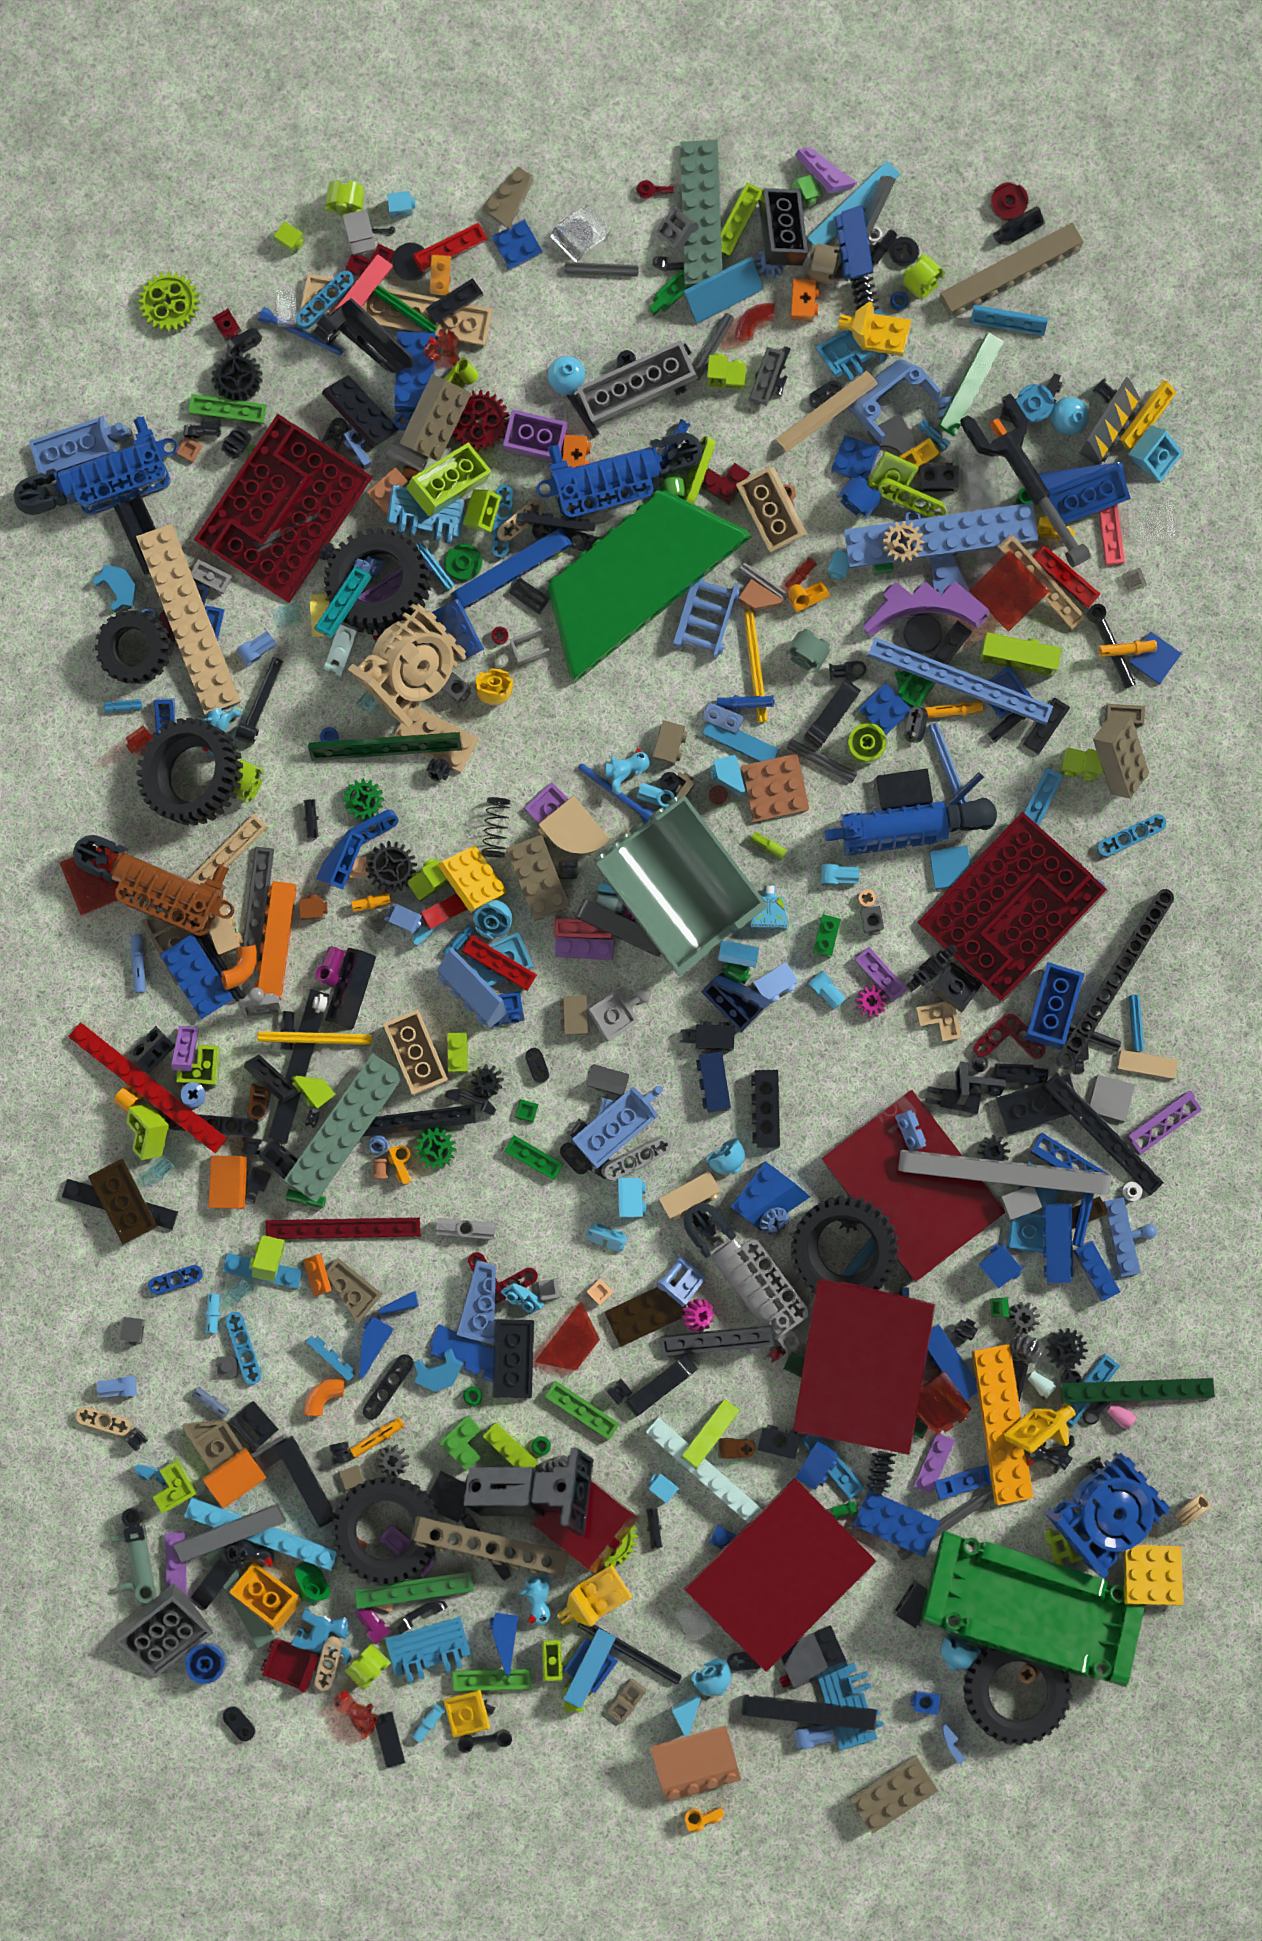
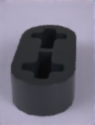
M250 328L232 338L227 343V349L231 355L235 351L236 356H238L240 351L245 353L257 346L262 341V336L256 328Z
M830 381L813 391L809 396L811 407L816 409L835 395L834 392L827 395V392L830 391V386L837 387V393L842 390L841 384L837 381ZM815 395L817 397H820L822 395L825 396L821 399L820 404L818 402H813Z
M917 706L910 710L904 733L907 741L919 743L923 739L928 720V712L925 708Z
M530 1048L526 1052L525 1057L531 1075L537 1083H544L549 1079V1071L543 1054L538 1048ZM532 1051L540 1055L537 1057L539 1063L535 1065L533 1059L529 1060ZM538 1066H540L542 1072H546L543 1080L535 1077L538 1074L536 1069Z
M573 1143L563 1144L560 1148L562 1158L577 1174L587 1173L590 1168L587 1158ZM566 1146L568 1148L573 1147L572 1153L575 1155L573 1159L570 1155L565 1156L563 1154ZM575 1159H578L581 1163L583 1161L586 1162V1169L584 1171L576 1169L578 1165L574 1161Z
M746 1652L732 1653L727 1659V1664L733 1671L760 1668L759 1665H754L753 1662H747L746 1659H751V1657ZM734 1656H737L739 1660L744 1659L745 1663H739L738 1667H734V1664H730V1661L734 1659Z

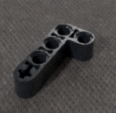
M845 680L817 720L808 729L803 739L819 750L862 690L848 680Z
M685 1354L627 1399L625 1404L635 1417H638L691 1376L698 1368L690 1357Z

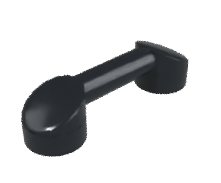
M658 256L652 259L653 266L662 271L684 269V262L668 263L665 256Z
M450 1089L445 1092L444 1097L458 1102L460 1097L481 1104L480 1111L495 1115L496 1108L488 1099L463 1089Z
M1100 1402L1093 1410L1085 1411L1082 1415L1083 1421L1089 1425L1097 1423L1099 1414L1111 1402Z
M430 1601L407 1614L397 1629L402 1634L414 1627L411 1622L412 1620L431 1609L435 1615L448 1606L445 1601Z
M501 1729L497 1734L477 1737H471L468 1734L463 1735L458 1740V1749L462 1753H469L473 1749V1745L497 1742L501 1747H508L512 1743V1735L505 1729Z

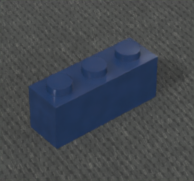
M722 1051L699 1055V1060H696L697 1071L702 1073L699 1085L700 1090L705 1092V1098H702L703 1109H707L708 1113L731 1110Z

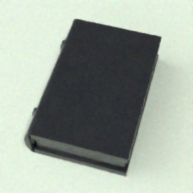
M928 768L877 775L876 777L881 811H885L888 808H891V810L899 809L903 806L906 808L914 807L917 804H920V806L928 805L933 802Z

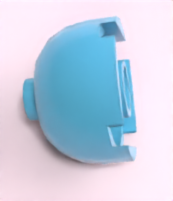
M561 356L555 359L549 367L547 374L548 383L559 394H574L578 391L577 387L584 383L585 369L577 358Z
M1075 397L1061 398V400L1054 404L1050 414L1051 424L1054 425L1057 432L1064 435H1074L1081 432L1087 426L1089 420V411L1086 404Z
M491 900L476 910L473 917V922L476 925L475 929L486 938H502L511 927L512 913L503 902Z
M736 1138L723 1143V1147L716 1154L715 1151H712L707 1156L706 1161L716 1173L724 1175L731 1173L734 1175L742 1169L741 1165L745 1160V1151Z
M949 1635L943 1639L941 1655L943 1660L948 1663V1668L959 1671V1669L971 1668L973 1662H977L981 1649L975 1644L971 1647L967 1644L969 1641Z
M716 1658L703 1664L706 1668L700 1672L696 1670L691 1677L694 1686L705 1696L723 1695L731 1682V1671L725 1660L722 1661L720 1658Z

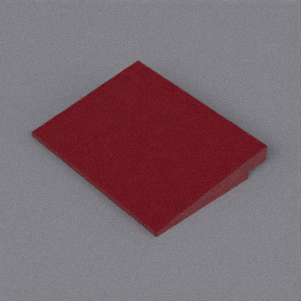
M277 413L194 538V541L290 603L320 558L319 555L322 548L332 540L373 476ZM318 513V517L307 522L308 517ZM305 519V521H304L303 524H300V525L297 524V523H299V522H301L302 520ZM295 525V526H297L298 528L293 529V528H291V526ZM280 529L281 537L277 538L273 545L260 552L256 550L253 544L255 541L264 546L272 532ZM287 529L292 530V531H290V532H288V533H286V534L283 535V533H284L285 530H287Z
M1022 811L917 923L944 949L952 944L958 950L953 957L1003 1003L1101 900L1108 890Z
M911 1090L821 1158V1160L848 1196L853 1195L854 1199L859 1197L865 1198L864 1202L868 1203L871 1201L875 1203L873 1207L876 1209L880 1207L883 1210L881 1213L884 1217L888 1215L890 1218L889 1224H893L895 1227L894 1235H898V1240L896 1241V1244L899 1245V1251L897 1252V1255H899L898 1261L912 1280L917 1282L1001 1217L1005 1210L981 1180L898 1170L900 1151L909 1149L895 1116L908 1110H912L913 1113L915 1112L919 1123L915 1129H921L926 1139V1146L914 1151L963 1157L917 1095Z
M826 1279L817 1281L793 1431L909 1455L936 1304L847 1282L838 1283Z
M794 1477L683 1589L767 1672L877 1561Z

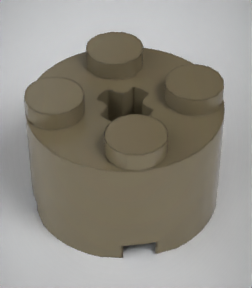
M820 243L812 245L810 256L813 261L812 264H808L807 277L819 283L832 285L838 261L839 247Z

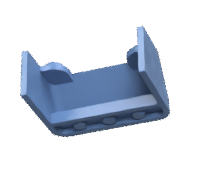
M899 359L876 376L874 379L878 384L849 405L848 408L864 428L882 445L885 434L874 422L881 413L880 405L877 403L878 400L904 380L911 385L920 384L935 402H937L941 390L922 368L906 360Z

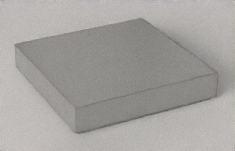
M1097 1075L1089 1105L1098 1115L1126 1122L1135 1084Z

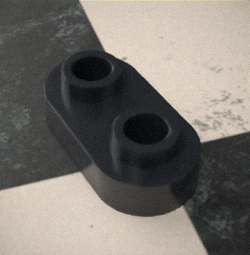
M230 1706L224 1711L223 1720L235 1736L241 1741H250L254 1737L256 1729L243 1711L237 1706ZM230 1713H234L236 1715L235 1720H231L229 1718ZM243 1728L248 1729V1735L242 1734Z

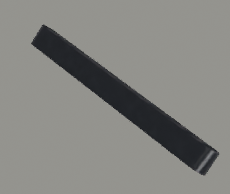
M1162 889L1154 897L1056 1058V1064L1059 1068L1068 1069L1077 1060L1173 903L1174 894L1172 891ZM1160 895L1167 896L1168 903L1161 902ZM1150 911H1156L1159 918L1153 919L1150 916ZM1140 927H1146L1149 930V935H1143L1140 932ZM1137 943L1139 951H1133L1130 944ZM1127 959L1129 967H1123L1120 960ZM1111 975H1117L1120 982L1113 983ZM1101 991H1107L1110 998L1103 999ZM1091 1007H1097L1100 1010V1015H1093ZM1087 1023L1090 1026V1031H1083L1081 1024ZM1072 1039L1079 1040V1048H1075L1072 1046ZM1067 1055L1070 1058V1064H1064L1061 1056Z

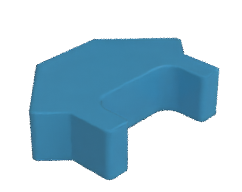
M103 565L102 573L93 578V582L97 587L102 583L109 584L117 596V600L110 604L111 609L116 612L122 607L132 608L137 586L127 571L123 568Z
M448 1349L444 1353L446 1362L430 1368L425 1367L422 1359L416 1360L414 1365L418 1375L415 1383L434 1392L453 1386L463 1366V1362L455 1358L452 1349Z

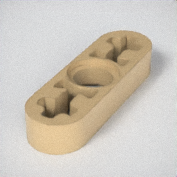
M532 500L498 528V538L507 542L524 530L529 524L525 522L523 526H519L516 523L517 514L524 513L523 510H531L532 507L536 506V511L541 515L543 513L541 502ZM512 526L514 529L508 533L509 535L505 536L503 534L504 531Z
M82 1407L76 1413V1419L80 1424L120 1436L128 1434L132 1428L131 1422L127 1418L93 1408ZM85 1410L88 1411L90 1416H94V1412L98 1413L95 1417V1425L91 1424L92 1419L83 1421V1417L80 1414L84 1413ZM103 1415L109 1418V1424L106 1427H102L99 1424V1418ZM113 1418H116L114 1423L121 1424L124 1421L125 1426H128L127 1430L120 1432V1428L113 1426V1430H111Z
M330 1637L325 1641L318 1666L315 1686L322 1691L329 1690L334 1680L342 1648V1642L336 1637ZM331 1645H335L333 1654H329ZM330 1660L334 1666L328 1668L324 1666L323 1662ZM324 1673L328 1674L326 1683L322 1682Z

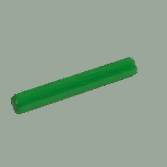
M376 286L373 291L375 296L426 332L436 333L437 325L382 286Z

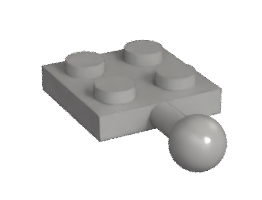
M255 987L251 989L249 996L239 999L244 1018L283 1014L278 995L264 994L260 988Z
M639 988L635 996L627 1001L621 990L616 989L587 1009L606 1042H609L639 1022L631 1007L639 1002H647L650 999V991L646 988Z

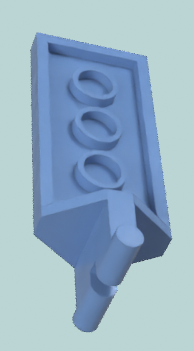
M102 416L31 440L29 443L38 474H45L47 470L53 468L58 473L116 452L115 441L130 437L132 431L120 422L109 426L106 418Z
M657 1086L644 1097L636 1088L632 1087L571 1140L597 1169L658 1117L650 1102L662 1093L663 1088Z

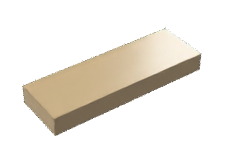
M1120 1050L1117 1069L1175 1079L1178 1060Z

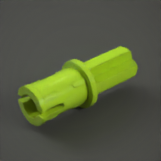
M754 832L750 838V841L764 849V852L768 851L781 860L787 852V849L773 842L774 839L770 840L758 832Z

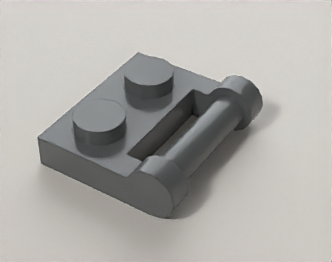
M674 206L655 233L674 250L679 252L691 233L696 232L699 226L694 220H690L685 216L678 206ZM675 219L680 220L685 225L683 230L674 223Z

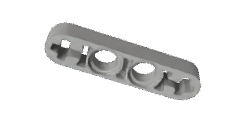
M656 1137L605 1163L601 1170L602 1175L609 1180H616L667 1154L671 1149V1143L664 1137ZM660 1141L665 1143L663 1149L657 1148L660 1146ZM643 1149H648L649 1156L646 1159H642L640 1156ZM630 1157L632 1165L625 1168L624 1160ZM610 1167L615 1169L613 1175L607 1173L610 1171Z

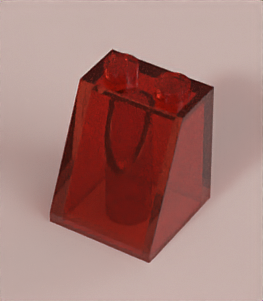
M945 1371L921 1387L917 1417L936 1434L942 1430L946 1433L954 1427V1422L961 1423L968 1418L967 1413L972 1408Z

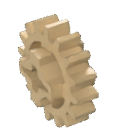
M903 521L902 525L895 522V528L889 526L888 530L890 533H884L887 539H883L882 543L887 545L883 550H889L887 557L889 558L893 555L894 562L898 558L901 559V563H904L905 559L911 562L912 556L917 559L919 556L917 552H922L923 550L920 547L924 545V541L920 540L923 537V533L918 534L919 527L912 528V522L909 526L906 525V521ZM896 533V540L891 542L892 535ZM901 539H903V541H907L906 546H904L903 543H900ZM916 542V547L911 551L910 545Z

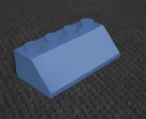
M451 948L437 969L439 974L438 980L444 986L448 985L452 989L450 992L456 999L461 998L464 1002V1007L469 1012L473 1011L477 1015L476 1019L482 1026L486 1024L490 1029L507 1014L503 1000Z

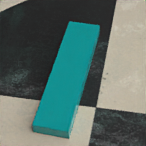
M357 567L353 568L314 627L315 631L332 639L372 578L371 574Z

